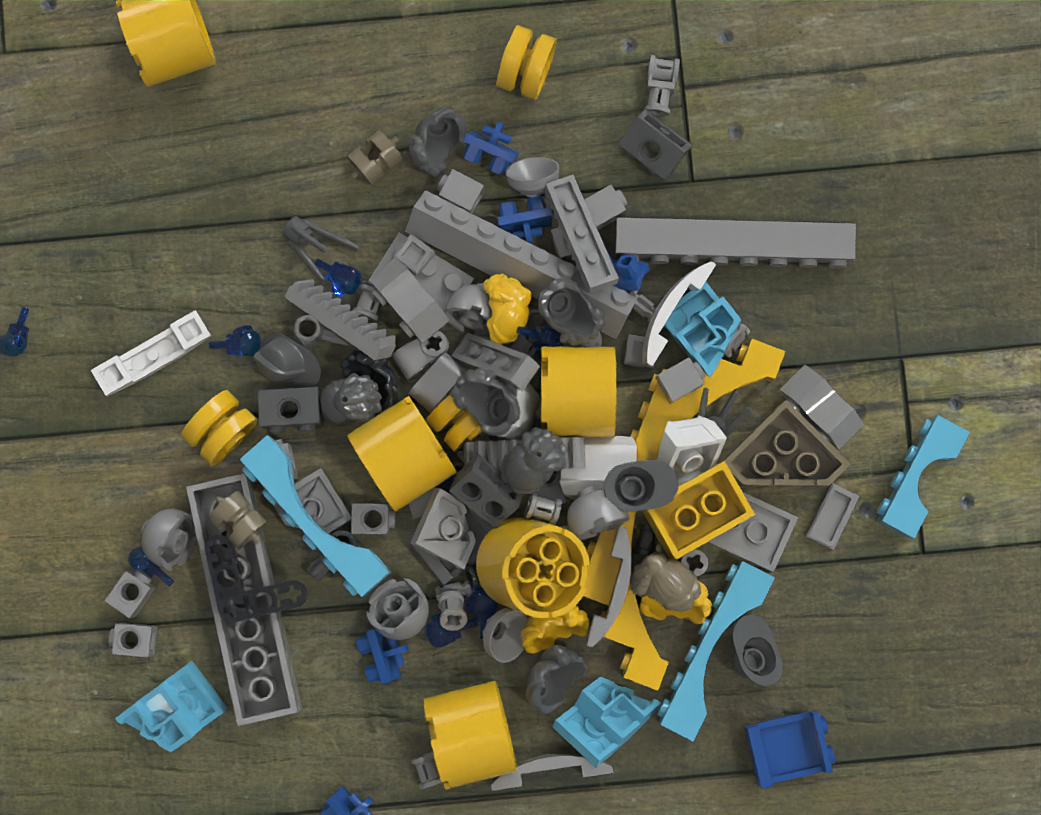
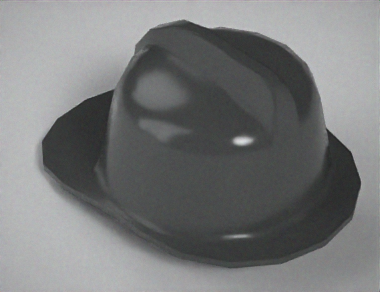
M272 332L266 335L261 342L260 350L253 357L257 362L260 373L272 382L283 381L294 388H307L316 386L320 380L321 369L315 356L309 350L281 333Z
M644 460L617 465L608 472L604 480V493L607 500L615 505L617 509L626 512L663 507L674 499L678 491L676 472L669 464L660 460Z
M753 614L744 615L737 621L733 629L732 638L735 648L733 654L734 668L746 680L761 686H771L779 681L783 670V663L773 634L768 624L761 617Z

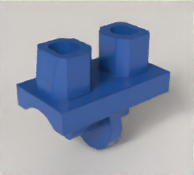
M501 122L497 123L495 129L484 125L482 133L490 136V139L471 131L466 133L463 140L467 143L463 156L464 159L478 164L483 152L486 151L494 155L488 169L500 175H503L507 167L516 161L519 152L498 143V141L509 144L512 136L503 133L505 124Z
M542 196L527 199L529 211L517 213L515 202L501 203L500 217H497L499 228L521 239H525V241L532 245V237L542 236V228L552 226L550 207L546 208Z
M625 254L619 260L611 259L609 255L619 278L617 284L613 286L627 293L630 290L639 291L644 275L650 270L648 263L638 262L635 255Z
M375 629L366 631V635L356 640L361 655L372 652L375 660L374 664L365 666L368 682L381 681V684L401 678L398 666L404 664L401 653L409 650L408 644L399 646L397 640L388 639Z
M342 786L326 800L327 804L321 811V815H373L368 809L373 799L369 796L362 801L356 792L350 795L346 788Z

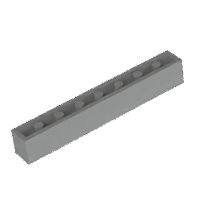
M426 190L412 209L405 230L406 233L414 235L416 238L491 276L503 273L508 278H516L523 287L531 291V296L538 299L539 293L547 289L555 279L564 278L573 281L589 299L592 308H599L605 312L603 319L605 326L601 332L617 339L637 297L613 285L591 293L586 292L584 281L582 282L581 273L577 271L576 266Z
M617 218L615 223V258L629 254L635 255L638 262L639 259H651V263L667 264L669 259L681 260L680 263L685 265L698 264V260H710V262L716 265H728V261H740L741 266H756L758 262H769V266L785 267L787 262L799 263V267L803 268L817 267V263H829V268H846L847 264L855 260L856 224Z

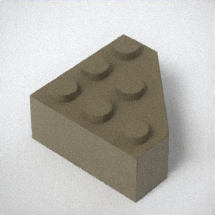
M787 400L781 402L721 461L726 462L739 486L768 487L829 486L851 465Z

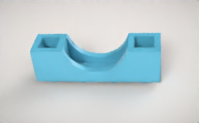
M939 415L931 417L930 420L925 419L918 431V435L921 436L916 446L912 445L905 455L904 461L907 464L903 472L898 471L891 482L890 487L894 489L888 499L885 497L877 509L876 513L880 516L876 522L908 539L915 538L928 514V510L924 507L918 495V480L922 471L935 460L956 459L970 432Z

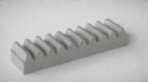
M574 175L545 183V197L549 199L550 209L554 211V218L558 220L559 229H562L563 239L567 241V248L572 252V260H575L576 269L581 273V280L585 283L586 292L591 293L617 284L619 278Z
M313 279L297 281L292 286H289L285 298L372 359L379 360L391 357L396 347V336H386V329L377 330V323L368 324L367 316L359 317L358 310L350 311L349 304L341 305L340 298L332 299V292L323 293V286H314Z
M468 332L451 355L452 358L466 369L474 371L478 368L493 370L497 381L512 386L515 389L517 388L522 392L540 367L537 362L526 354Z
M584 437L561 438L562 444L568 448V453L565 456L567 466L564 469L586 468ZM522 440L464 442V466L479 454L501 471L504 456L521 443Z

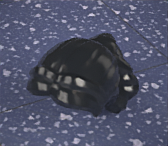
M354 350L347 358L345 357L340 362V367L343 369V378L346 379L352 373L359 376L369 375L371 380L377 383L378 392L382 397L380 399L382 410L375 417L398 403V380L394 371L388 366L387 358L374 360L361 350Z

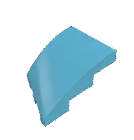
M705 282L701 290L696 292L691 290L679 300L664 327L693 362L697 361L703 372L710 378L734 336L741 318L724 297L719 299L708 283Z
M190 661L115 719L120 724L127 723L141 731V736L155 741L158 746L172 752L191 739L208 723L223 714L228 707L194 662Z
M599 677L581 691L576 704L558 717L552 727L597 768L643 726L659 709L661 702L656 699L650 702L634 695V690L618 686L613 681Z

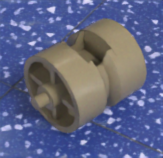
M379 129L366 139L365 147L358 146L347 155L348 160L354 166V172L350 175L354 179L359 175L372 186L384 176L383 170L385 168L391 170L403 159L395 145L399 141L398 138L395 136L393 139H390Z
M239 491L232 493L224 499L219 495L215 499L219 504L208 518L220 530L226 529L228 531L226 537L237 549L242 548L251 541L258 544L261 541L258 537L259 532L268 522L256 510L248 509L250 503Z

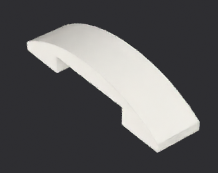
M708 262L686 274L661 300L646 331L642 364L647 367L653 366L668 342L667 339L659 335L662 327L687 288L694 292L701 290L716 266L715 263Z
M195 310L170 324V328L120 357L114 356L92 369L91 372L104 394L109 396L161 370L210 338L211 335Z

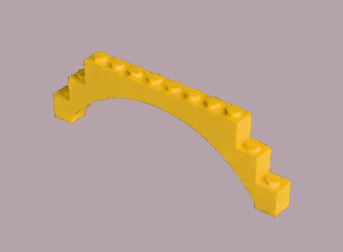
M751 339L747 345L742 344L736 358L740 365L721 359L710 378L705 374V377L702 379L704 382L702 387L671 404L656 380L658 374L654 373L648 389L653 392L649 403L643 402L638 418L642 419L639 431L633 429L630 435L637 445L636 462L658 460L660 443L668 421L676 422L692 419L699 412L704 388L709 389L708 406L720 397L740 387L763 379L772 382L777 376L786 351ZM636 511L628 512L630 519L620 525L626 528L630 549ZM618 527L610 531L607 529L601 531L597 541H590L587 548L590 565H587V579L584 586L586 591L583 596L608 606L622 560L610 556ZM629 581L627 594L621 610L613 625L603 637L632 648L631 653L625 652L619 669L624 670L622 675L624 678L658 691L669 662L660 658L648 636L639 612L636 596L632 593V585ZM603 610L600 616L605 618L607 611Z

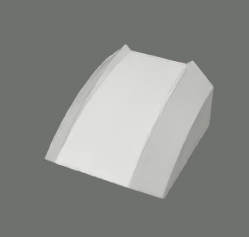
M530 383L527 384L523 392L508 386L519 402L520 419L511 426L505 435L497 436V439L522 440L523 433H531L533 430L537 405L541 398Z
M699 415L693 419L676 422L668 421L660 443L658 460L672 467L678 478V486L716 465L727 437L714 421Z
M633 437L584 438L586 468L561 469V479L559 482L564 496L575 501L579 498L577 493L585 488L594 486L596 491L603 490L604 480L610 470L623 463L636 462L637 445Z

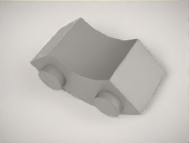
M397 257L368 279L376 288L372 291V294L382 306L388 303L402 319L399 326L409 338L415 334L424 343L450 321L436 301Z
M806 365L780 389L787 401L838 450L864 425L855 409L847 404L822 376Z

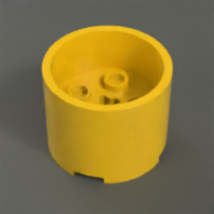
M116 0L117 7L122 9V12L117 13L127 46L136 64L141 66L142 70L139 73L147 87L216 65L211 41L196 0Z
M541 346V429L549 430L552 432V435L565 438H614L616 424L615 347Z
M410 396L347 434L364 466L395 512L457 473Z
M525 517L510 518L503 521L496 529L493 527L484 537L479 547L476 560L479 582L486 594L501 605L536 618H556L573 609L586 591L584 586L587 579V565H590L588 553L580 539L567 529Z
M496 680L424 698L426 720L430 723L429 732L438 773L441 782H444L445 789L518 772L508 723Z

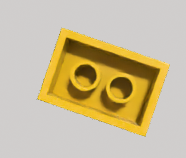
M725 461L678 486L674 499L667 505L657 509L642 511L668 558L671 560H677L755 515Z

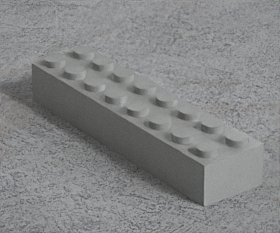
M243 473L187 486V494L237 726L297 713L302 710L281 611L239 622H227L222 619L218 612L205 553V545L210 537L214 535L227 536L228 533L226 529L220 530L208 518L219 504L215 499L219 495L224 499L232 493L239 491L250 503L248 509L259 512L253 482ZM263 529L259 532L258 537L261 541L258 544L251 541L240 549L235 547L245 591L275 584ZM217 540V546L212 548L213 553H219L221 562H215V568L221 565H232L231 559L224 561L223 551L227 550L228 546L227 544H221L220 540ZM228 569L223 570L218 577L219 583L223 587L232 586L235 581L234 573ZM261 592L256 596L255 604L257 608L267 610L271 606L272 599L268 593ZM249 595L244 596L245 603L235 604L233 600H230V606L226 607V612L232 613L233 617H237L238 610L248 608V615L252 614L253 612L249 607Z

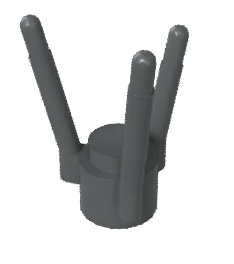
M295 216L285 226L283 235L289 239L287 244L299 254L319 280L324 282V275L300 247V244L304 247L310 243L315 248L326 253L327 248L313 238V231L354 250H358L359 245L315 225L309 219L303 221L298 216Z
M708 388L703 389L698 414L704 418L708 401ZM737 389L733 390L719 416H710L708 418L717 424L726 437L752 412V408L747 407L725 429L724 419L739 393Z

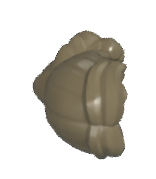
M659 551L647 555L641 564H637L630 578L633 594H638L639 596L646 594L649 598L660 603L666 610L688 611L692 607L694 599L701 595V587L696 575L682 563L667 559Z

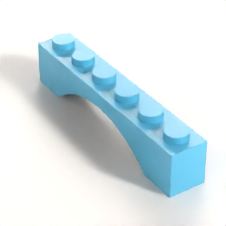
M265 436L240 459L245 465L242 468L245 475L252 482L258 480L265 489L261 491L263 495L273 505L277 502L285 510L282 513L284 519L293 528L298 525L305 534L302 536V539L312 550L318 547L326 556L322 559L324 564L333 573L337 570L346 579L342 584L353 596L358 593L361 597H364L391 573L389 568L372 549L360 548L342 542L325 532L313 521L303 507L296 492L292 475V459L271 436Z
M739 561L737 566L734 564L730 566L724 579L728 581L724 592H717L711 607L715 608L711 618H705V622L700 625L697 634L701 635V638L696 646L691 645L684 658L687 665L683 673L677 672L670 686L674 691L669 701L664 699L658 709L657 715L660 716L658 721L660 725L694 741L707 715L703 681L706 664L712 648L720 635L734 620L747 611L762 605L775 577L744 561Z

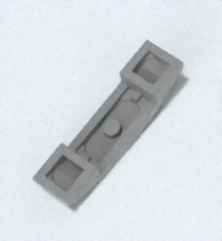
M618 526L610 556L622 560L606 617L593 615L586 640V645L590 647L598 643L613 625L627 594L631 573V549L625 527Z
M577 753L546 754L517 763L518 772L494 778L491 782L492 791L521 787V774L581 765L583 777L613 773V767L611 763L604 761L595 768L583 755Z

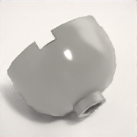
M483 283L463 286L456 290L447 302L445 314L450 319L448 323L457 330L464 333V327L476 330L474 335L489 339V330L486 324L493 313L488 304L489 295L484 290Z
M594 486L579 491L577 493L579 498L571 503L567 511L569 531L575 534L580 541L598 536V532L606 529L610 531L630 519L628 512L617 509L615 505L607 500L604 489L596 491Z
M175 508L164 509L154 514L143 524L141 529L142 549L151 562L169 571L174 570L172 567L175 564L181 566L186 562L197 543V537L193 535L195 526L192 515Z
M403 578L405 581L396 582L394 579L389 580L379 586L370 596L369 604L371 606L369 613L367 612V618L374 629L388 639L406 640L412 638L426 625L429 616V603L418 584L410 579Z

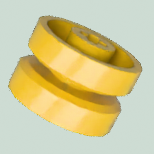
M516 25L501 59L496 87L511 92L517 87L521 76H523L520 86L521 96L536 101L547 77L556 49L557 38L542 34L537 38L531 49L533 42L532 29Z
M228 390L220 392L208 401L191 418L181 432V437L191 447L194 448L202 445L200 456L210 466L218 464L230 455L247 438L258 422V419L248 409L237 411L239 400Z
M450 395L425 420L435 432H442L451 424H454L444 437V441L454 452L463 447L464 442L472 441L482 432L481 426L467 412L466 408H457Z

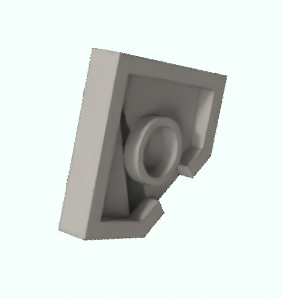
M322 468L295 484L296 492L303 507L313 521L328 534L352 520V515ZM278 502L275 503L273 506L285 525L291 526L282 516L285 510Z
M434 488L411 540V544L458 569H465L476 543L473 530H469L465 516L467 514L465 504L458 501L455 496L440 488Z

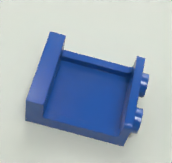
M813 709L744 725L757 785L761 789L771 787L776 782L820 772H833L831 764L835 763V756L832 746L826 745L824 734L828 733V726L824 715L820 716L818 711Z

